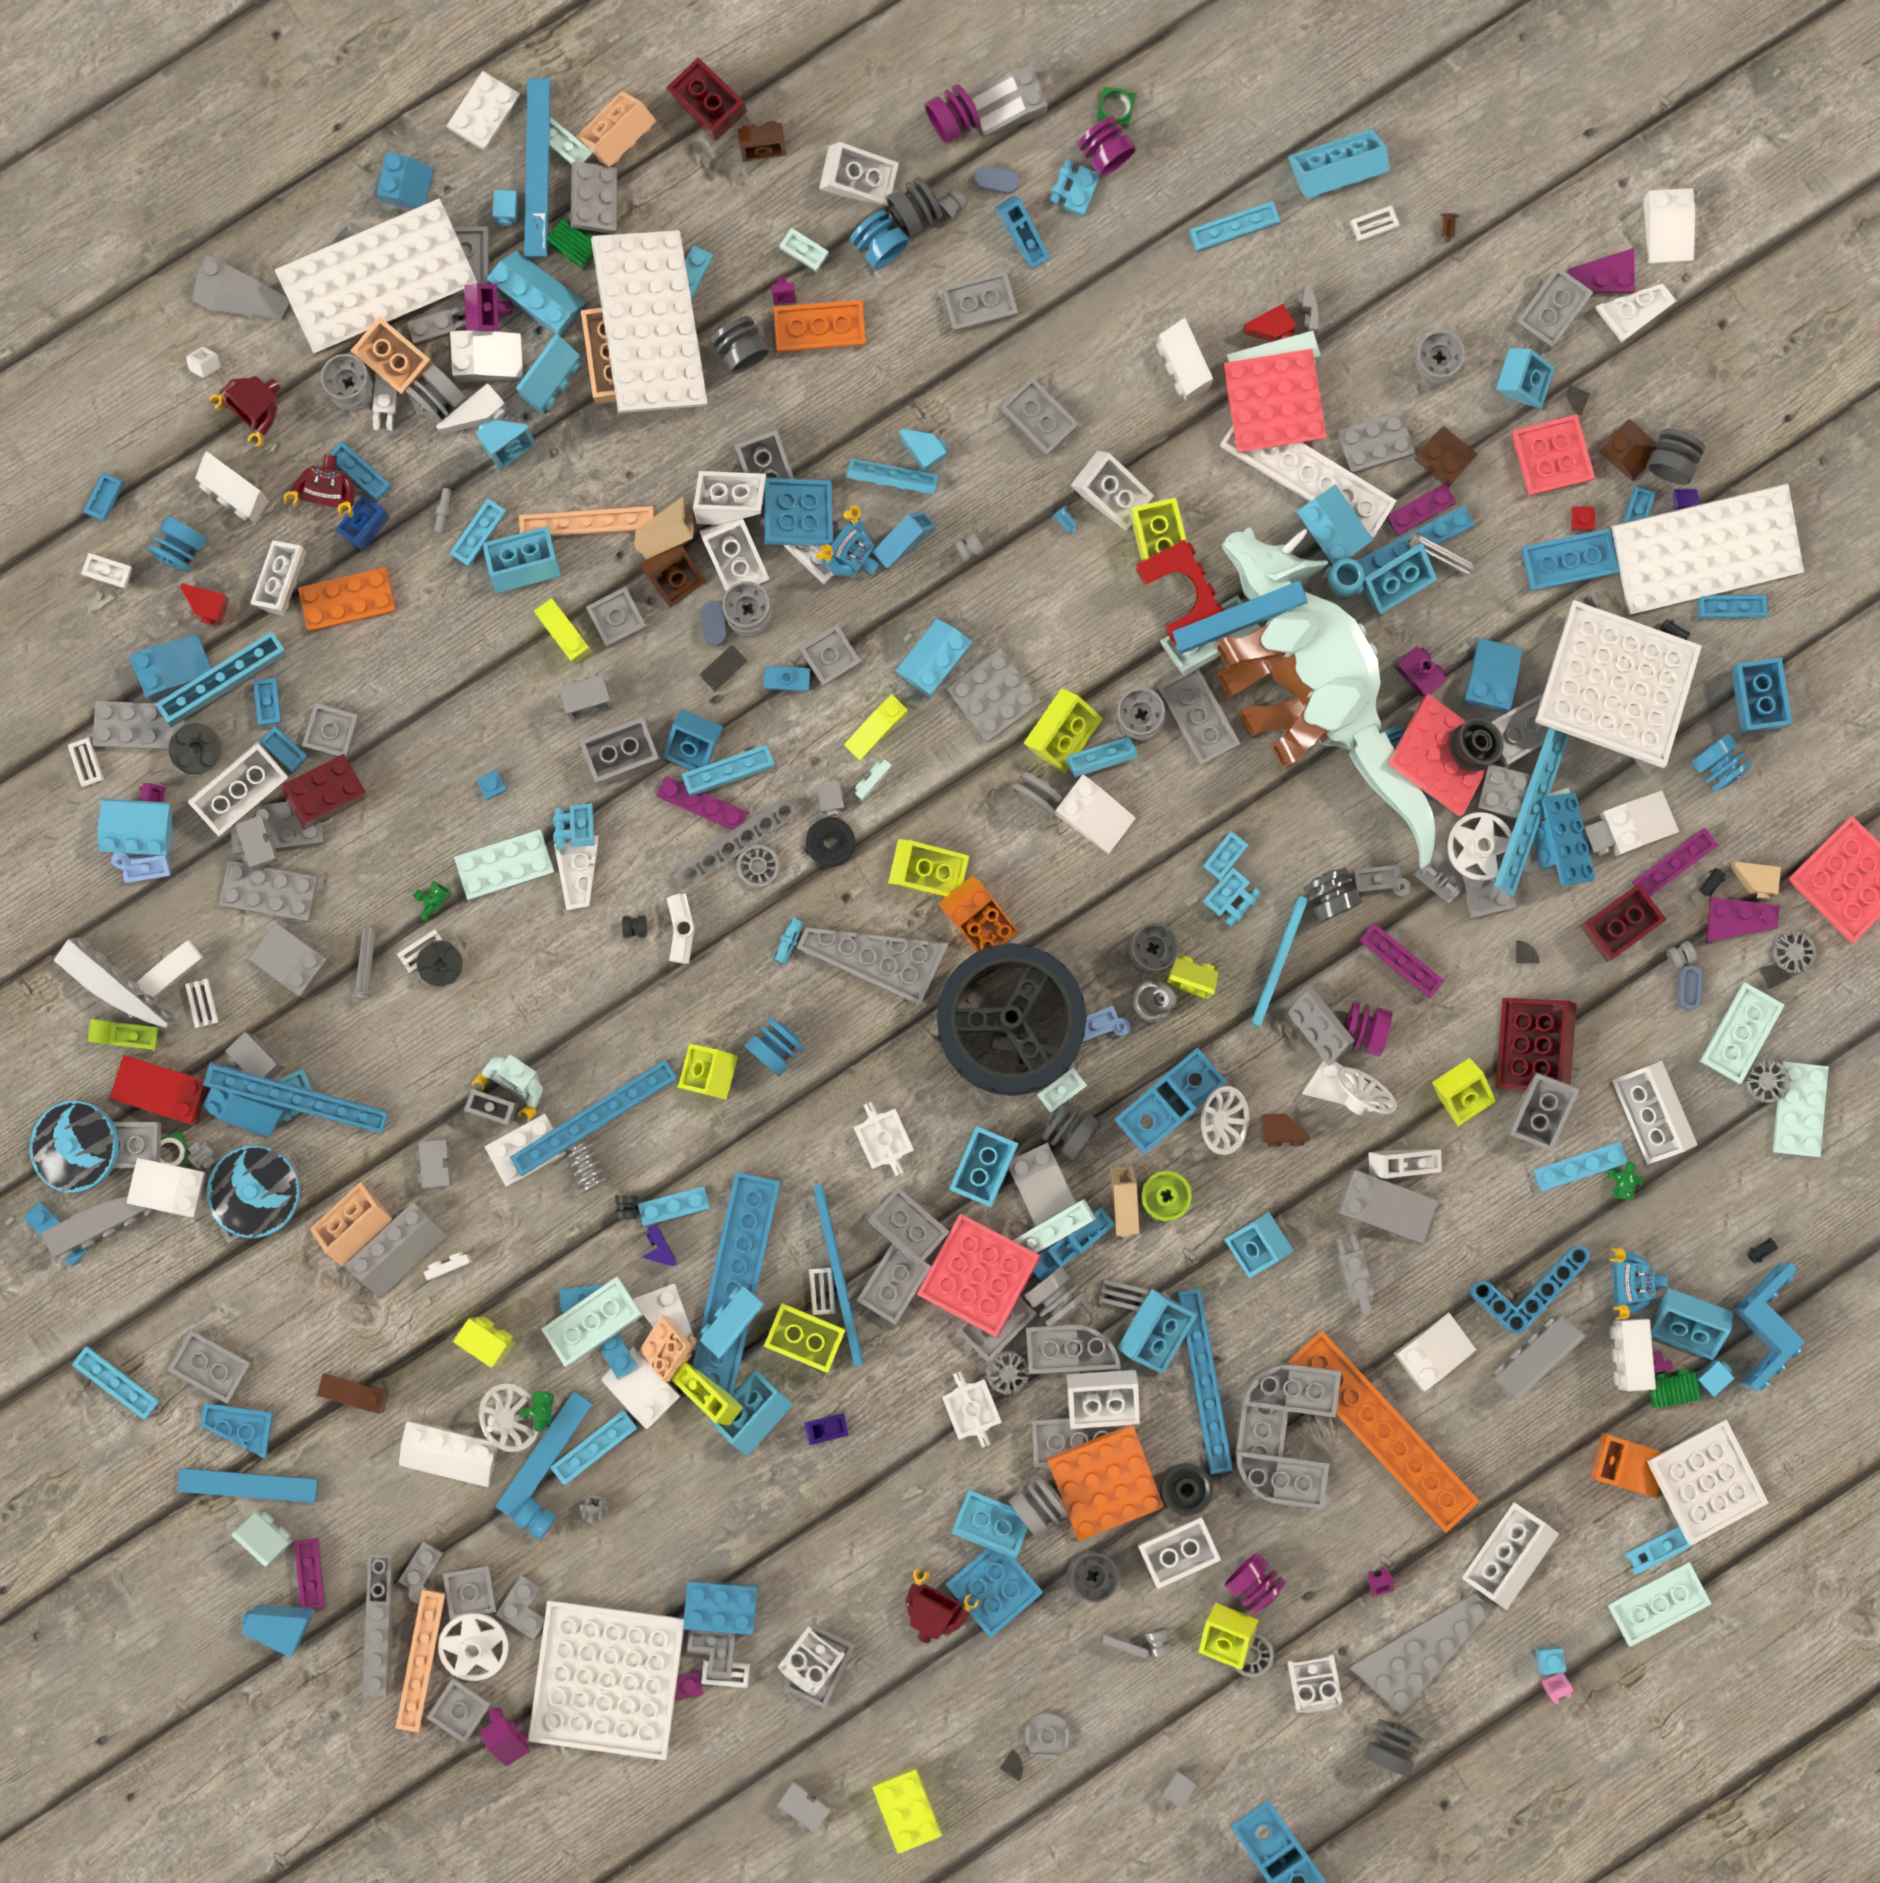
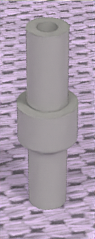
M442 489L440 504L436 507L435 514L437 518L434 532L438 534H443L445 520L449 516L450 507L448 505L451 489Z

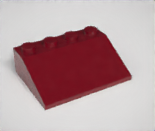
M1502 998L1496 1088L1526 1091L1536 1072L1571 1085L1576 1003L1567 1000Z

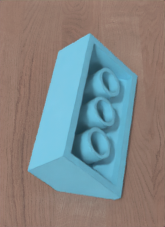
M1373 129L1288 156L1299 189L1306 198L1318 197L1322 193L1336 191L1343 186L1357 184L1364 179L1378 177L1390 171L1387 147Z
M518 251L501 260L486 278L488 284H497V292L512 301L515 306L553 334H557L560 337L565 334L587 305V302Z

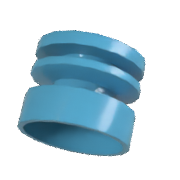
M881 210L871 215L857 227L850 237V242L857 246L859 252L867 251L865 260L873 270H879L891 263L904 251L910 242V239L901 228L892 230L895 221L889 218L886 210Z
M166 516L159 527V530L166 535V538L153 537L152 540L159 544L160 548L149 544L147 550L157 560L167 566L190 573L192 568L184 560L195 563L196 559L189 554L190 550L201 553L208 539L187 525Z
M1730 733L1720 738L1691 761V764L1698 773L1708 769L1712 772L1706 778V783H1709L1714 778L1718 780L1711 787L1713 792L1731 785L1743 776L1748 767L1753 764L1750 758L1742 764L1739 763L1738 760L1746 754L1744 751L1735 756L1731 753L1738 743Z
M769 1017L766 1022L773 1029L769 1032L764 1026H761L760 1029L766 1037L762 1040L758 1036L753 1035L744 1047L780 1077L789 1067L783 1057L788 1055L796 1059L797 1056L790 1049L794 1046L802 1052L805 1047L801 1044L798 1037L783 1023Z

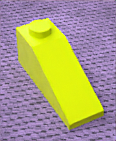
M552 598L534 610L537 617L573 665L591 653L588 645Z
M891 694L850 737L844 746L861 761L908 715V710Z
M684 1362L672 1378V1381L717 1424L730 1426L743 1408L728 1392L688 1362Z

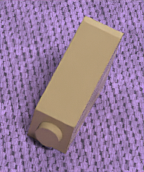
M684 497L679 498L636 530L634 546L637 552L642 553L646 560L693 538L695 514Z
M1133 1165L1110 1167L1116 1235L1131 1237L1134 1234H1139L1137 1183Z

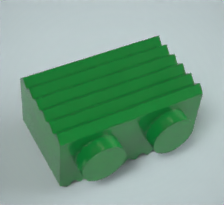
M562 219L553 232L550 233V236L547 237L548 244L583 271L594 259L591 242L593 235L589 233L585 235L580 229L571 228V220L567 222L565 219Z
M1688 1368L1675 1370V1375L1666 1376V1373L1654 1374L1656 1389L1648 1390L1652 1408L1701 1400L1696 1372H1689Z

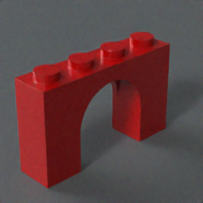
M1181 540L1134 564L1143 585H1147L1173 572L1184 574L1194 584L1196 599L1191 610L1185 615L1163 625L1173 646H1177L1173 631L1224 611L1220 603L1216 604L1213 598L1216 595L1210 583H1206L1203 577L1206 574L1200 562L1196 563L1193 557L1196 554L1192 544L1190 542L1187 543L1186 540Z

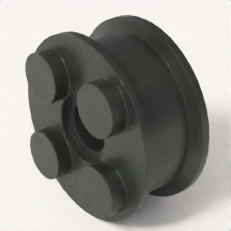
M1481 717L1470 718L1455 728L1449 740L1450 751L1455 761L1463 769L1470 771L1484 770L1490 764L1496 762L1501 757L1504 748L1503 738L1498 728L1489 720Z
M191 723L181 727L173 734L169 742V756L172 763L179 770L188 774H201L208 771L218 762L221 755V742L218 735L213 729L204 724ZM197 743L201 747L200 754L193 755L189 751V745Z
M1181 1463L1173 1466L1165 1473L1161 1482V1495L1165 1504L1173 1512L1179 1515L1192 1516L1202 1512L1209 1505L1213 1495V1486L1210 1477L1203 1469L1194 1464ZM1185 1483H1190L1193 1486V1491L1188 1496L1182 1495L1180 1491L1181 1486Z

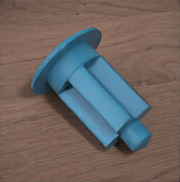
M1064 506L1052 516V519L1055 517L1066 532L1071 531L1074 534L1077 532L1075 528L1077 524L1066 511L1068 506Z
M1395 726L1382 732L1379 731V733L1385 732L1389 741L1393 742L1402 738V734L1405 731L1404 728Z

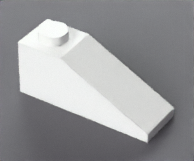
M487 383L436 425V427L443 435L480 426L487 421L500 420L506 414L505 411L508 408Z
M1441 1149L1369 1152V1175L1385 1179L1442 1172Z

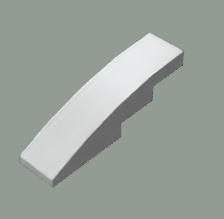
M188 940L159 962L136 983L140 985V989L145 994H149L157 999L165 990L174 986L203 957Z

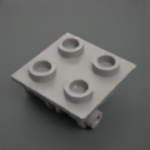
M1442 841L1434 850L1430 864L1420 868L1414 876L1450 904L1461 892L1463 884L1460 872L1455 869L1449 859L1447 844Z

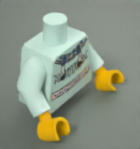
M508 1055L506 1059L498 1056L493 1057L482 1070V1073L476 1076L472 1086L476 1082L482 1085L480 1091H483L489 1083V1078H491L526 1102L527 1105L519 1111L518 1116L521 1118L526 1114L528 1117L526 1122H529L536 1115L535 1107H537L543 1092V1087L539 1082L537 1073L512 1055Z

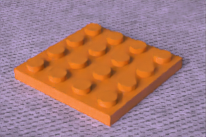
M1133 1424L1046 1458L1078 1541L1164 1508Z

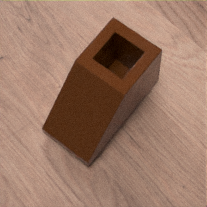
M1287 1114L1261 1115L1262 1143L1268 1142V1147H1280L1281 1142H1290L1291 1146H1304V1141H1310V1136Z

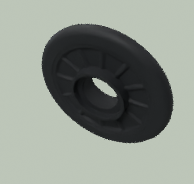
M824 818L817 821L811 826L806 836V849L809 856L816 863L826 867H835L845 863L851 857L855 848V836L852 829L847 823L837 818ZM833 836L836 838L837 844L834 848H827L824 845L826 837Z

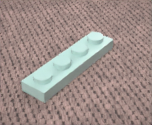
M1085 1199L1012 1241L1038 1253L1096 1218Z

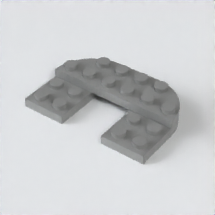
M1083 1325L1026 1327L1029 1374L1073 1371L1074 1374L1121 1371L1119 1356L1114 1346L1103 1334L1095 1329ZM1070 1418L1031 1420L1034 1467L1049 1466L1047 1457L1121 1429L1123 1425L1070 1429Z
M1281 1363L1264 1369L1249 1383L1242 1400L1236 1445V1463L1245 1484L1260 1498L1277 1504L1324 1510L1330 1463L1283 1456L1288 1411L1336 1417L1341 1379L1340 1370L1295 1365L1294 1363Z

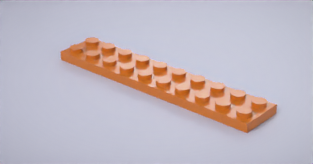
M1322 1330L1288 1360L1289 1363H1294L1295 1365L1341 1371L1336 1415L1445 1533L1480 1502Z

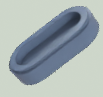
M982 166L975 173V183L983 190L1011 194L1019 186V178L1011 170Z
M717 601L706 602L701 611L704 638L711 646L723 644L727 636L723 606Z
M1695 965L1683 967L1678 977L1677 1002L1682 1009L1687 1011L1698 1008L1702 1001L1703 973Z

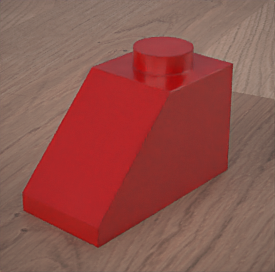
M1281 304L1245 323L1242 331L1245 335L1274 342L1292 337L1296 325L1284 304Z
M181 583L180 588L195 615L201 619V623L214 626L215 623L222 625L229 598L221 593Z

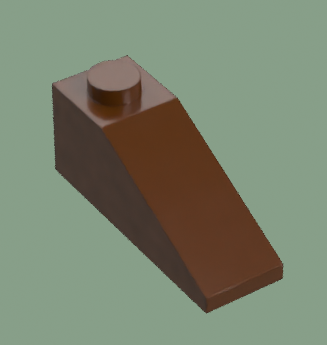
M323 1373L317 1396L381 1414L385 1411L390 1390Z

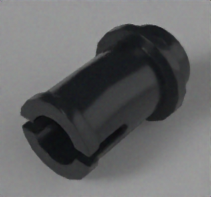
M1666 619L1659 629L1662 632L1685 640L1690 635L1689 631L1675 624L1673 619Z
M1717 868L1709 871L1710 875L1698 889L1709 898L1712 897L1720 883L1725 882L1726 874Z
M1768 1237L1755 1248H1749L1747 1255L1754 1264L1762 1263V1259L1777 1250L1778 1246L1771 1237Z

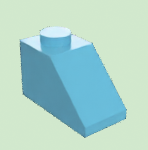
M907 429L899 431L900 439L924 472L947 458L946 450L948 448L941 438L937 439L934 434Z

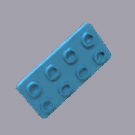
M1566 793L1543 797L1541 802L1546 820L1539 823L1533 840L1540 869L1556 865L1562 886L1594 881V868L1576 794Z

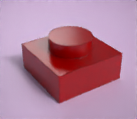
M1573 506L1571 508V530L1594 531L1595 507Z

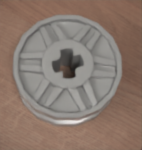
M1023 771L1020 778L1026 783V786L1015 783L1012 790L1034 808L1047 815H1051L1054 809L1047 801L1059 803L1062 797L1045 782Z

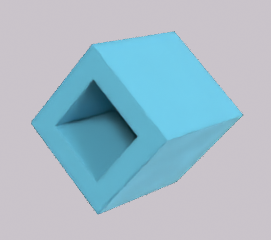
M494 190L492 216L495 223L501 226L518 224L519 197L517 191Z
M1715 1360L1696 1376L1700 1387L1712 1397H1715L1734 1377L1730 1374L1732 1369L1724 1361L1720 1363Z
M1555 1645L1535 1648L1538 1672L1543 1675L1566 1672L1562 1647Z

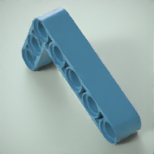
M1572 1246L1567 1249L1515 1306L1487 1281H1475L1470 1286V1295L1508 1332L1522 1333L1589 1262L1590 1253L1583 1246ZM1575 1250L1581 1251L1583 1255L1582 1260L1578 1263L1572 1257ZM1561 1266L1567 1270V1276L1564 1279H1560L1557 1276V1270ZM1545 1283L1550 1284L1552 1288L1548 1296L1543 1295L1541 1291ZM1481 1284L1487 1289L1486 1295L1482 1298L1476 1293L1477 1287ZM1498 1300L1504 1305L1501 1313H1496L1493 1309L1494 1303ZM1529 1300H1533L1536 1303V1309L1532 1313L1526 1309V1303ZM1517 1316L1521 1323L1519 1328L1514 1330L1510 1325V1320Z

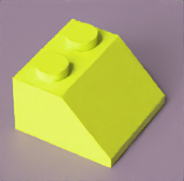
M689 1044L677 1088L726 1100L738 1056L717 1049Z
M1470 1058L1432 1082L1439 1099L1457 1126H1460L1496 1102L1484 1073Z
M1215 1603L1206 1620L1198 1653L1242 1670L1255 1637L1259 1620Z

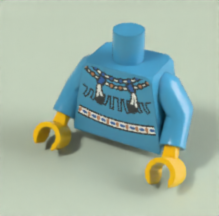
M850 506V510L844 512V518L851 520V522H847L831 546L829 544L820 546L822 551L816 555L817 559L822 560L821 563L826 565L834 575L856 577L861 568L873 575L879 566L878 562L869 557L874 549V544L871 542L859 518L861 510L858 506Z
M1611 1248L1612 1251H1615V1258H1610V1261L1612 1262L1615 1305H1618L1614 1306L1613 1310L1618 1309L1620 1313L1619 1317L1615 1319H1627L1630 1315L1637 1314L1649 1305L1650 1299L1656 1296L1655 1288H1667L1666 1274L1654 1275V1267L1648 1265L1647 1260L1636 1253L1624 1251L1621 1248Z

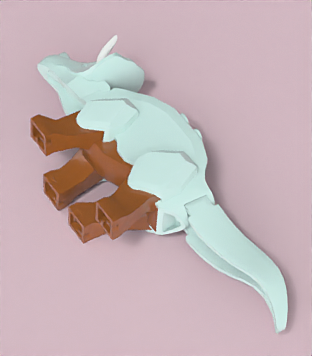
M1247 528L1244 532H1235L1226 538L1221 546L1236 566L1240 575L1243 592L1249 600L1299 580L1303 581L1315 575L1329 564L1327 560L1301 559L1290 554L1305 537L1306 529L1295 535L1286 545L1270 546L1258 541L1251 528ZM1305 592L1308 600L1307 604L1263 621L1261 629L1242 639L1227 636L1219 640L1215 647L1226 667L1220 670L1216 676L1229 699L1270 673L1275 681L1295 696L1293 699L1274 705L1249 706L1243 709L1238 716L1249 736L1252 738L1262 733L1287 731L1283 738L1270 745L1284 770L1292 766L1318 739L1325 746L1352 749L1349 752V756L1363 778L1383 800L1404 818L1414 833L1419 849V867L1423 868L1429 865L1435 842L1433 813L1422 790L1388 765L1395 750L1386 733H1379L1381 722L1375 708L1381 684L1378 660L1376 658L1378 652L1372 643L1369 644L1365 638L1367 633L1361 623L1357 624L1356 620L1337 604Z

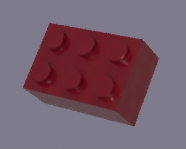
M344 754L284 783L281 791L303 830L363 801L366 795V791Z
M1639 883L1589 918L1580 927L1605 961L1609 962L1667 919Z

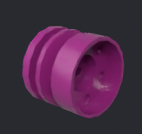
M959 84L952 87V92L949 90L944 92L946 103L939 96H936L924 104L931 124L947 145L961 138L959 126L966 133H969L971 126L977 128L981 125L975 104Z
M1114 116L1095 124L1077 143L1079 149L1084 151L1086 158L1095 156L1091 161V165L1100 177L1106 176L1122 166L1132 157L1137 149L1128 135L1119 137L1123 132V128L1117 125L1118 121Z
M1354 1001L1351 1009L1346 1014L1343 1024L1344 1028L1355 1040L1353 1042V1050L1357 1051L1361 1043L1365 1042L1366 1054L1381 1057L1389 1035L1393 1013L1391 1010L1377 1007L1373 1016H1369L1368 1004H1365L1362 1012L1359 1013L1360 1002Z
M1259 1552L1254 1553L1243 1562L1224 1584L1234 1597L1241 1595L1243 1592L1246 1593L1241 1604L1246 1606L1251 1603L1247 1609L1251 1615L1267 1607L1279 1595L1280 1590L1286 1583L1282 1577L1273 1581L1278 1574L1276 1570L1266 1575L1264 1574L1269 1563Z

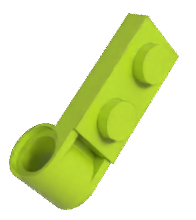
M90 1019L87 1042L157 1051L160 1028Z

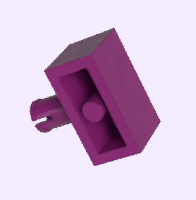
M497 284L464 285L466 331L499 330L498 315H512L514 309H506L505 307L514 306L513 302L510 300L498 301Z
M1416 646L1394 668L1423 699L1426 694L1431 695L1447 678L1445 677L1446 672L1438 664L1435 666L1434 662L1431 661L1430 654L1424 648L1420 649Z
M494 1708L488 1713L492 1724L481 1730L480 1733L488 1751L507 1767L530 1752L527 1745L529 1738L523 1730H519L514 1721L510 1723L504 1717L501 1708Z

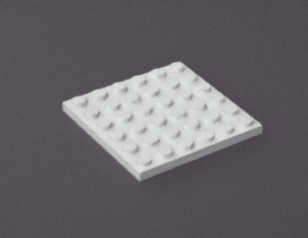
M1573 600L1535 723L1665 768L1702 646Z
M548 1600L528 1740L530 1742L666 1760L684 1634V1618Z

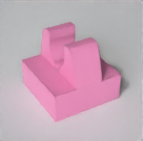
M1563 1672L1541 1681L1545 1691L1555 1704H1558V1699L1566 1696L1567 1699L1571 1698L1573 1689Z

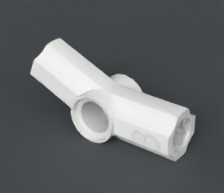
M684 893L667 898L674 930L669 961L689 964L695 926L687 896ZM683 923L690 925V931L685 935L678 932L679 926Z

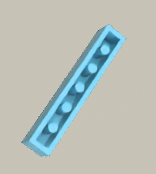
M271 631L155 705L171 728L286 656L285 650Z

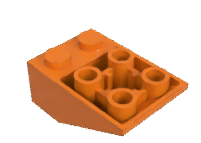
M973 875L938 903L942 911L976 952L990 946L1004 944L1019 932L983 884Z
M1602 1433L1589 1478L1657 1498L1660 1487L1647 1460L1662 1452Z

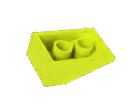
M898 839L888 883L946 897L964 882L969 855L911 840Z
M1180 955V958H1176L1172 964L1166 983L1173 988L1209 999L1215 992L1219 972L1214 971L1215 967L1202 963L1200 966L1192 963L1193 959Z

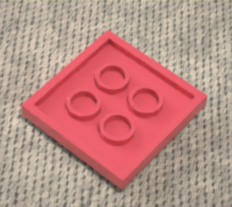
M1577 414L1511 432L1528 496L1595 479Z

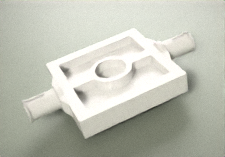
M869 1102L872 1112L867 1104L863 1105L869 1118L864 1123L853 1128L872 1169L890 1164L895 1176L899 1175L896 1166L900 1174L904 1173L899 1159L903 1155L914 1151L896 1109L877 1114L873 1102Z
M960 1371L958 1374L961 1381H959L957 1373L953 1374L958 1387L953 1392L943 1395L942 1398L958 1439L969 1435H977L983 1448L986 1447L983 1438L987 1446L991 1444L985 1431L1002 1422L985 1379L976 1383L966 1384L962 1371Z

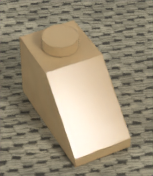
M1744 862L1730 864L1731 871L1750 894H1757L1759 899H1771V896L1778 894L1781 867Z

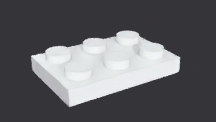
M482 71L447 124V128L486 151L521 95Z
M546 1114L484 1146L506 1187L567 1154L565 1150L523 1177L510 1159V1156L554 1129Z

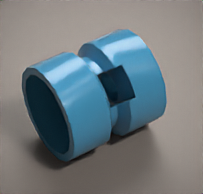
M530 1498L516 1516L514 1523L523 1529L529 1527V1534L540 1541L557 1518V1515L548 1509L542 1511L539 1502Z

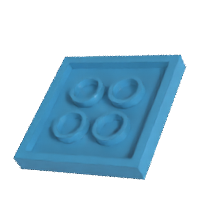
M766 478L764 489L765 544L822 546L829 544L831 546L833 543L831 481Z
M989 1548L981 1552L945 1584L963 1606H965L964 1599L967 1595L972 1594L968 1599V1603L972 1606L979 1599V1605L971 1608L969 1613L990 1638L1043 1593L1016 1559Z

